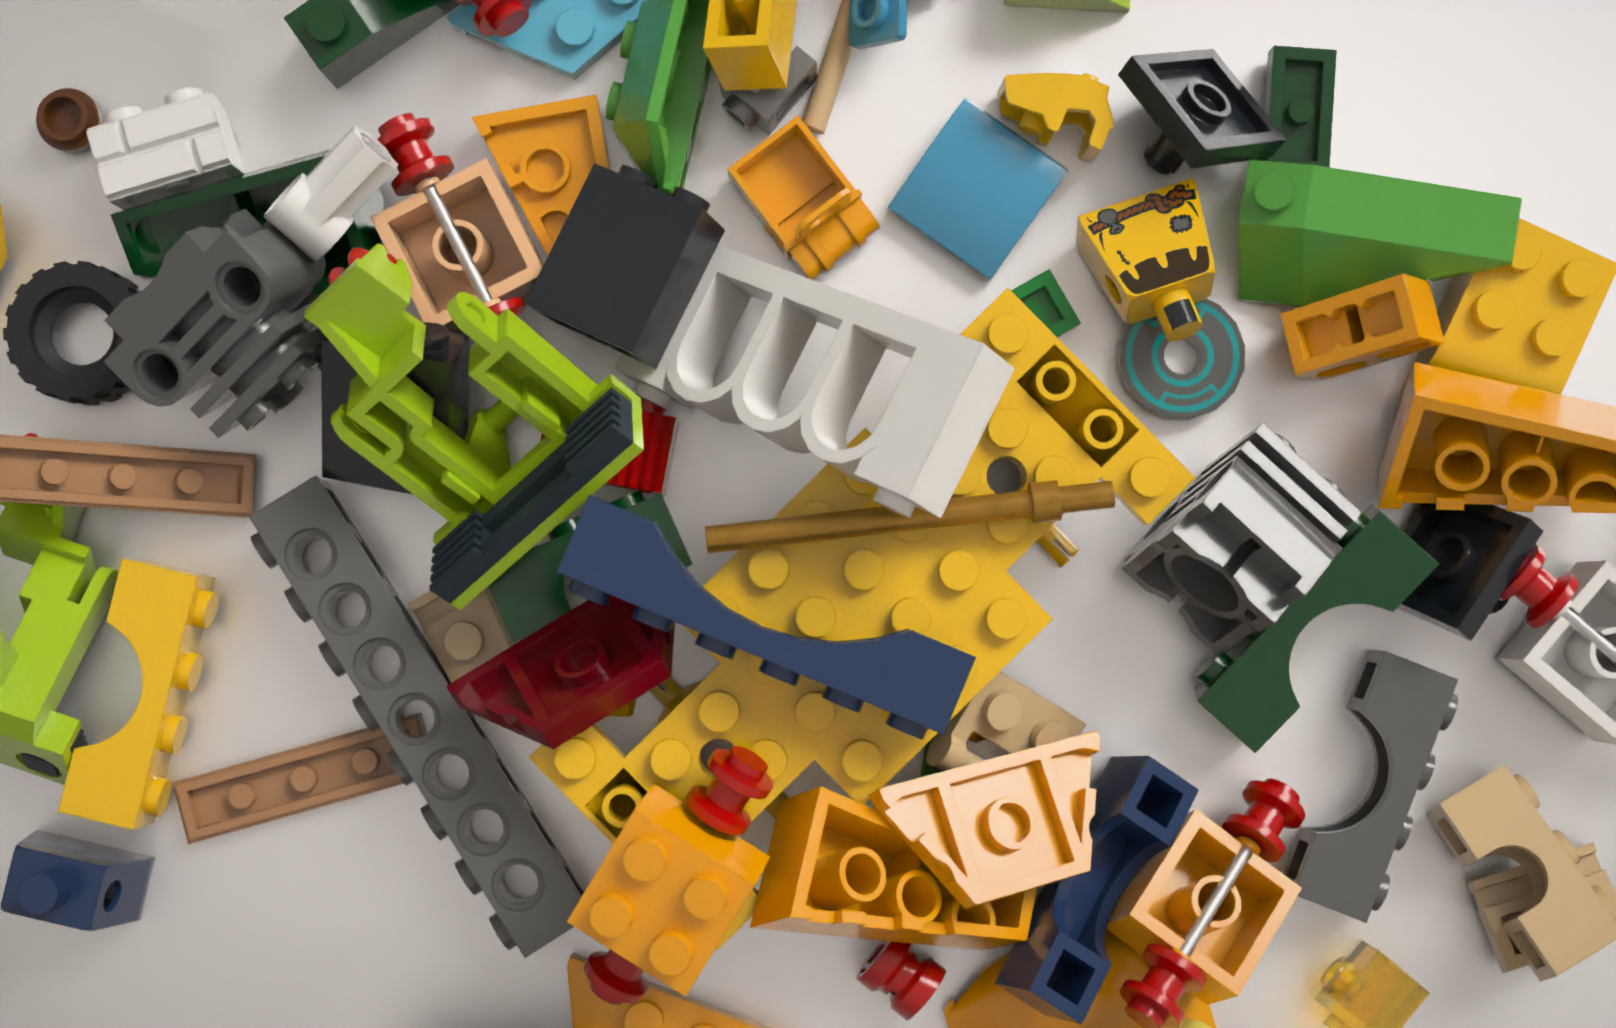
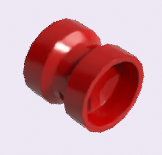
M881 941L860 968L856 979L871 992L881 991L885 995L891 992V1008L907 1021L916 1015L931 998L942 982L946 969L932 957H924L917 960V953L912 950V943Z

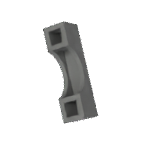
M1367 651L1346 709L1361 723L1371 741L1375 761L1373 779L1362 802L1347 816L1330 824L1300 827L1283 875L1302 888L1298 894L1299 897L1365 923L1368 921L1371 910L1377 911L1382 906L1390 885V877L1385 873L1394 850L1399 851L1403 848L1411 832L1413 818L1408 812L1417 790L1421 791L1427 786L1434 771L1435 756L1431 754L1435 740L1439 730H1446L1456 713L1458 696L1453 693L1458 679L1387 651Z

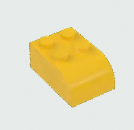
M1520 218L1512 265L1452 277L1437 310L1445 344L1419 351L1414 362L1561 394L1616 275V262ZM1411 369L1400 391L1401 394H1404Z

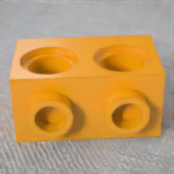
M1404 273L1280 314L1295 376L1327 380L1445 344L1429 281Z

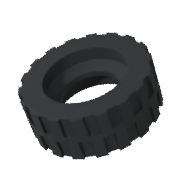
M63 261L54 263V267L50 269L38 270L32 274L33 278L26 285H20L15 292L17 296L13 304H8L5 314L8 319L6 328H3V340L7 341L9 351L6 353L10 363L15 364L20 371L17 374L25 383L36 386L35 390L45 396L73 404L79 403L92 406L100 405L99 402L102 401L114 402L121 399V395L130 389L103 361L117 348L123 339L113 330L111 346L102 358L91 364L75 365L64 360L56 351L52 340V329L59 314L69 306L78 303L94 304L109 316L124 298L139 292L136 289L138 286L116 272L85 261H77V264Z

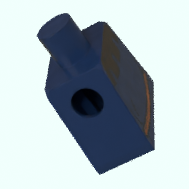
M41 830L34 831L16 844L1 901V910L86 931H95L137 921L141 918L155 857ZM115 881L116 887L113 899L105 898L108 887Z

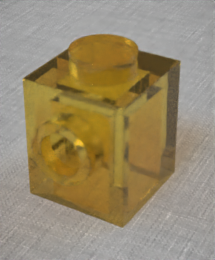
M1362 940L1348 958L1344 956L1339 957L1325 970L1319 981V986L1322 989L1314 999L1330 1012L1323 1021L1328 1028H1402L1430 993L1381 951Z

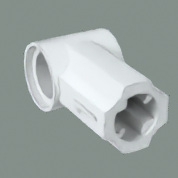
M354 125L307 176L304 173L300 174L280 194L263 217L316 262L347 231L354 221L352 215L395 172L398 163L375 137Z

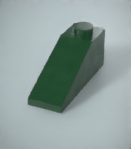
M308 0L283 18L319 70L338 89L458 7L459 4L455 0Z

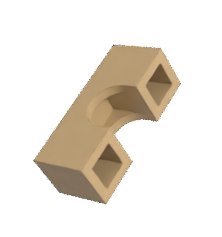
M1504 764L1439 803L1427 813V816L1463 869L1479 859L1490 855L1509 857L1525 869L1532 887L1530 901L1519 915L1502 924V926L1541 982L1562 974L1616 940V907L1602 889L1597 886L1591 887L1576 866L1579 863L1578 854L1567 837L1559 830L1555 829L1552 831L1537 810L1540 807V802L1531 785L1521 775L1516 774L1513 776Z

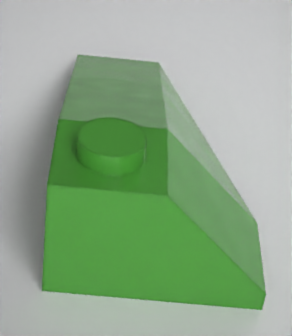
M1249 160L1239 217V299L1242 302L1299 308L1403 273L1423 280L1437 281L1512 265L1522 198L1318 165Z

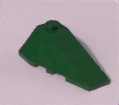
M330 149L110 214L133 275L156 277L162 265L164 255L185 232L200 226L219 227L221 229L224 221L233 213L246 209L263 226L267 222V219L263 216L273 202L300 174L304 173L307 176ZM380 187L352 215L354 221L324 255L326 261L325 274L312 293L324 292L330 286L328 275L333 268L349 267L348 254L352 249L363 248L370 251L376 244L382 245V240L370 218L384 210V198Z

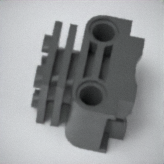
M246 209L231 214L224 221L221 229L219 227L200 226L187 231L164 255L162 265L152 282L137 294L124 298L104 320L123 341L103 362L136 396L147 404L158 407L172 405L216 381L190 410L198 418H201L237 397V400L209 429L217 438L240 424L247 431H250L267 417L265 414L270 409L275 414L279 413L304 390L297 381L308 370L312 371L316 366L321 370V339L325 335L319 328L310 333L309 331L315 325L304 318L305 310L312 303L295 312L293 311L319 285L324 277L325 257L322 256L315 262L268 220L262 226Z
M1264 423L1206 466L1201 472L1202 476L1195 480L1186 490L1188 493L1177 500L1124 559L1126 563L1121 568L1145 591L1156 594L1167 602H1170L1179 594L1186 602L1178 612L1187 622L1191 632L1216 655L1230 649L1247 635L1253 632H1260L1275 624L1291 603L1304 597L1337 555L1339 548L1334 543L1341 540L1348 531L1345 527L1355 522L1362 513L1346 499L1344 492L1337 484L1322 477L1297 454L1294 446L1286 438L1272 432Z

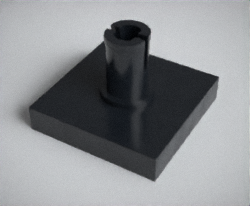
M1214 49L1133 55L1118 73L1121 80L1160 128V132L1143 151L1146 162L1158 173L1164 175L1175 174L1184 161L1191 169L1270 158L1287 140Z
M1421 503L1403 531L1433 557L1439 565L1397 608L1472 641L1488 615L1498 612L1507 604L1509 598L1504 601H1500L1499 598L1544 531L1530 518L1506 511V509L1495 505L1464 504V510H1436V504Z

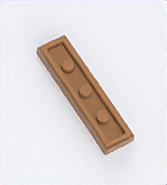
M0 434V502L249 518L253 514L256 454Z
M422 713L402 718L404 729L408 730L411 735L423 737L427 734ZM364 728L172 782L187 842L192 844L401 785L403 782L393 770L386 756V753L394 748L381 728L373 732L369 728Z

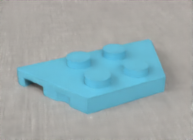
M532 0L528 10L529 18L527 22L517 32L506 37H499L498 35L487 37L480 34L473 23L475 13L478 10L474 4L469 6L460 5L447 16V19L454 29L462 34L468 35L470 33L501 46L502 50L523 59L531 58L545 64L552 71L576 80L622 40L627 21L637 22L641 3L645 0Z

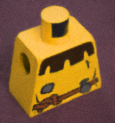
M1193 178L1078 216L1076 247L1079 254L1125 323L1134 324L1157 316L1166 340L1170 342L1186 339L1196 334L1203 327L1194 303L1203 301L1211 295L1215 277V264L1197 186Z

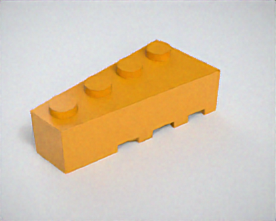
M1414 362L1378 472V509H1402L1403 503L1436 504V510H1464V504L1506 505V511L1533 512L1534 506H1570L1572 513H1616V407Z
M821 786L780 801L767 854L770 856V859L763 871L750 928L974 950H986L1027 941L1037 888L964 909L878 810Z

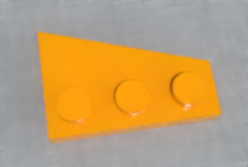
M596 94L472 117L547 256L594 163L611 170L600 105Z

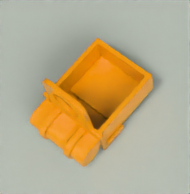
M796 116L727 169L728 177L766 225L764 230L784 256L786 258L791 256L803 275L811 280L823 271H830L835 267L834 263L856 246L859 248L867 242V238L880 229L878 221L862 201L863 193L859 189L855 190L799 116Z

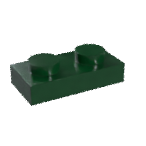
M1274 45L1268 51L1264 112L1287 140L1272 157L1263 158L1261 161L1330 167L1337 50Z

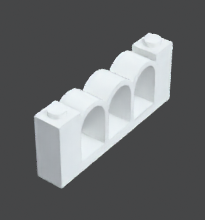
M720 245L717 246L657 369L624 354H621L614 367L615 370L636 382L632 391L640 398L649 400L665 410L670 400L694 410L698 407L721 422L737 425L744 423L755 432L787 451L802 454L812 452L821 460L855 481L868 483L877 488L872 500L907 518H911L915 508L938 518L942 517L1015 370L1013 366L984 343ZM751 296L768 302L737 367L728 379L713 388V377L717 364ZM819 322L837 329L838 331L806 395L796 408L785 416L778 417V404L782 391L816 323ZM886 348L910 357L911 360L875 430L869 438L858 446L847 449L846 433L851 418Z

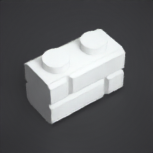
M194 87L179 89L164 97L166 105L143 112L137 106L117 108L103 116L104 124L87 129V137L94 160L98 164L97 170L103 191L110 203L125 210L245 174L246 170L238 144L234 138L235 133L225 104L210 91L203 93L202 89Z

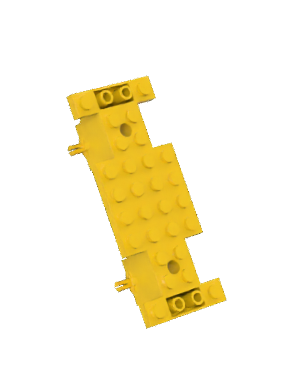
M1006 288L960 334L984 343L1013 366L1015 370L951 499L996 494L988 485L987 470L994 460L1005 459L1015 464L1020 472L1021 482L1017 491L1028 490L1029 483L1057 480L1058 486L1094 483L1098 480L1100 482L1112 481L1115 497L1143 525H1149L1195 479L1190 471L1009 288ZM864 428L847 444V449L858 446L869 438L871 433ZM827 464L772 519L881 507L882 505L872 500L877 488L868 483L857 482ZM1027 517L742 549L703 587L728 608L759 625L796 637L844 641L876 638L908 628L975 656L976 659L951 716L952 719L1053 620L1006 571L1035 542L1060 568L1070 559L1053 541L1069 557H1074L1080 549L1054 525L1056 521L1033 523L1032 518ZM684 626L697 639L699 632ZM737 648L733 660L707 650L719 664L703 680L687 686L684 690L672 677L661 683L665 689L657 685L649 690L665 708L662 710L656 726L627 755L594 724L555 749L541 745L528 758L614 844L633 810L653 784L686 803V796L694 785H710L715 775L705 767L701 751L703 746L711 740H727L734 746L744 747L754 752L766 762L768 766L766 773L773 782V788L765 799L750 798L744 809L749 814L752 822L764 809L776 820L780 801L789 798L783 790L814 760L853 800L865 805L870 800L869 794L888 783L938 732L928 728L923 740L901 732L885 724L890 712L867 702H864L860 713L844 708L822 698L826 685L803 675L800 676L797 686L775 679L758 671L763 660L762 658ZM755 887L716 947V950L753 916L758 890Z

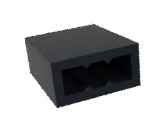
M594 163L525 304L562 327L657 369L725 229L707 213L710 203L700 196L680 187H675L672 195L655 189L654 187L657 182L633 167L622 164L617 173Z
M423 322L426 325L423 360L406 377L434 399L433 416L464 440L468 431V368L471 338L463 333L449 331L448 328L441 324ZM324 336L321 339L322 477L412 494L349 447L335 433L331 425V416L341 405L348 403L350 382L358 373L328 338Z

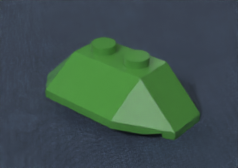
M709 0L643 1L637 22L628 20L622 36L620 58L628 60L623 83L614 81L608 96L606 119L614 121L613 129L621 146L635 168L657 182L654 188L669 195H672L675 187L684 189L712 70V65L703 50Z

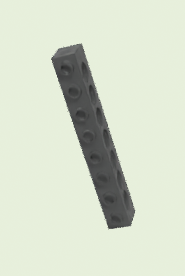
M315 475L250 515L249 518L258 531L250 537L253 546L270 569L277 565L280 566L291 584V587L284 591L285 596L298 617L304 623L313 619L325 638V641L318 645L323 658L336 676L340 677L347 673L360 694L352 699L358 714L372 732L381 728L394 748L386 753L390 765L404 785L408 786L415 782L428 803L420 808L425 821L440 841L449 836L462 857L455 862V867L463 882L473 895L483 891L496 911L495 914L489 917V920L503 945L508 950L517 946L524 958L573 928L574 926L569 924L567 920L584 894V889L474 714L461 709L449 693L446 686L451 682L435 652L329 483ZM323 538L331 548V560L323 571L311 574L303 564L302 554L308 543L315 539ZM349 592H357L365 602V616L355 627L346 628L336 617V605L343 595ZM384 645L393 648L400 659V668L397 675L386 683L377 680L369 668L372 653ZM416 699L429 704L435 717L432 729L423 737L411 735L402 725L403 712L406 706ZM446 754L461 757L468 766L469 778L461 790L447 789L441 785L437 778V765ZM477 810H491L501 818L504 830L499 842L484 844L474 838L470 829V821ZM520 864L531 868L538 879L537 892L528 898H518L511 895L504 884V874L508 867Z

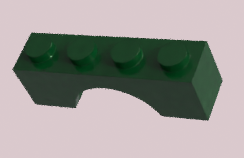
M1372 503L1359 515L1355 522L1345 527L1348 531L1341 540L1334 543L1339 548L1337 555L1304 597L1291 603L1275 624L1260 632H1253L1247 635L1227 654L1225 652L1219 655L1213 653L1195 674V678L1200 681L1194 688L1197 702L1254 753L1300 708L1291 686L1289 662L1294 643L1305 626L1321 613L1346 604H1367L1394 612L1439 565L1433 557Z

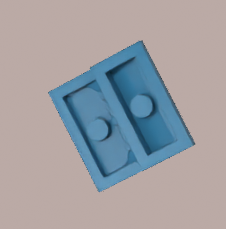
M964 98L912 170L888 208L991 280L1064 178L1068 169L972 101Z

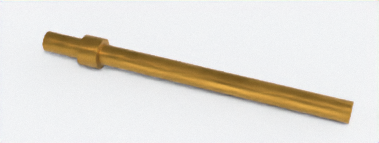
M1057 480L1033 482L1028 484V490L952 498L941 518L918 508H915L911 518H907L881 506L705 526L706 545L708 553L1027 517H1031L1033 523L1061 521L1062 513L1114 508L1115 494L1112 481L1058 486Z

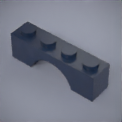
M1111 756L1095 787L1097 789L1095 815L1091 818L1089 824L1090 836L1093 839L1090 871L1044 886L1033 907L1027 941L1014 944L995 981L996 985L1045 1016L1078 1024L1083 1023L1112 965L1105 951V934L1112 910L1123 889L1134 874L1153 856L1171 847L1199 789L1150 756Z

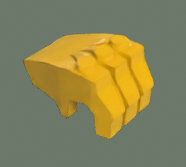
M1031 73L1005 75L997 91L1000 116L1018 123V128L1022 132L1035 136L1038 145L1046 147L1050 143L1053 134L1058 132L1061 125L1078 126L1084 135L1078 158L1088 163H1091L1101 152L1107 135L1113 129L1114 124L1107 99L1110 86L1100 83L1099 79L1091 74Z

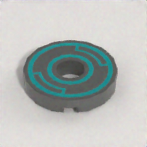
M1205 299L1194 303L1203 327L1196 334L1183 339V341L1188 342L1194 348L1197 355V363L1191 373L1177 374L1166 365L1164 351L1170 341L1166 340L1157 316L1134 324H1127L1118 342L1117 370L1125 391L1136 403L1139 402L1143 408L1150 410V413L1164 419L1190 420L1216 410L1235 392L1245 369V344L1237 323L1219 304L1211 300Z

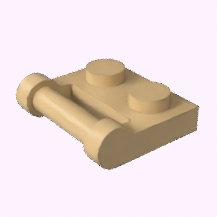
M1000 671L949 721L944 735L941 733L935 735L927 750L926 761L929 766L940 772L984 761V759L968 751L966 748V742L973 731L1006 751L1015 753L1081 735L1086 723Z

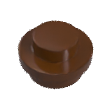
M64 88L50 93L41 101L37 109L36 124L40 136L47 144L59 151L73 153L82 151L90 146L86 131L88 128L102 124V114L97 103L86 93L77 89Z

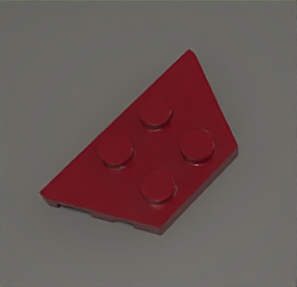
M610 595L606 606L587 600L446 687L461 709L551 749H555L671 677L675 622L668 633L632 618L631 616L636 605Z

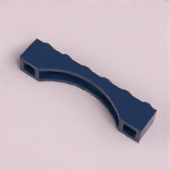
M589 495L557 570V573L572 578L568 591L603 606L607 605L610 595L636 605L631 617L644 624L668 633L674 622L699 632L695 644L706 650L733 660L737 648L763 659L758 671L793 686H797L800 676L803 675L826 685L822 698L860 713L864 702L890 712L885 724L922 740L928 728L944 735L976 659L975 656L908 628L876 638L830 641L796 637L761 626L728 608L700 585L675 555L658 523Z

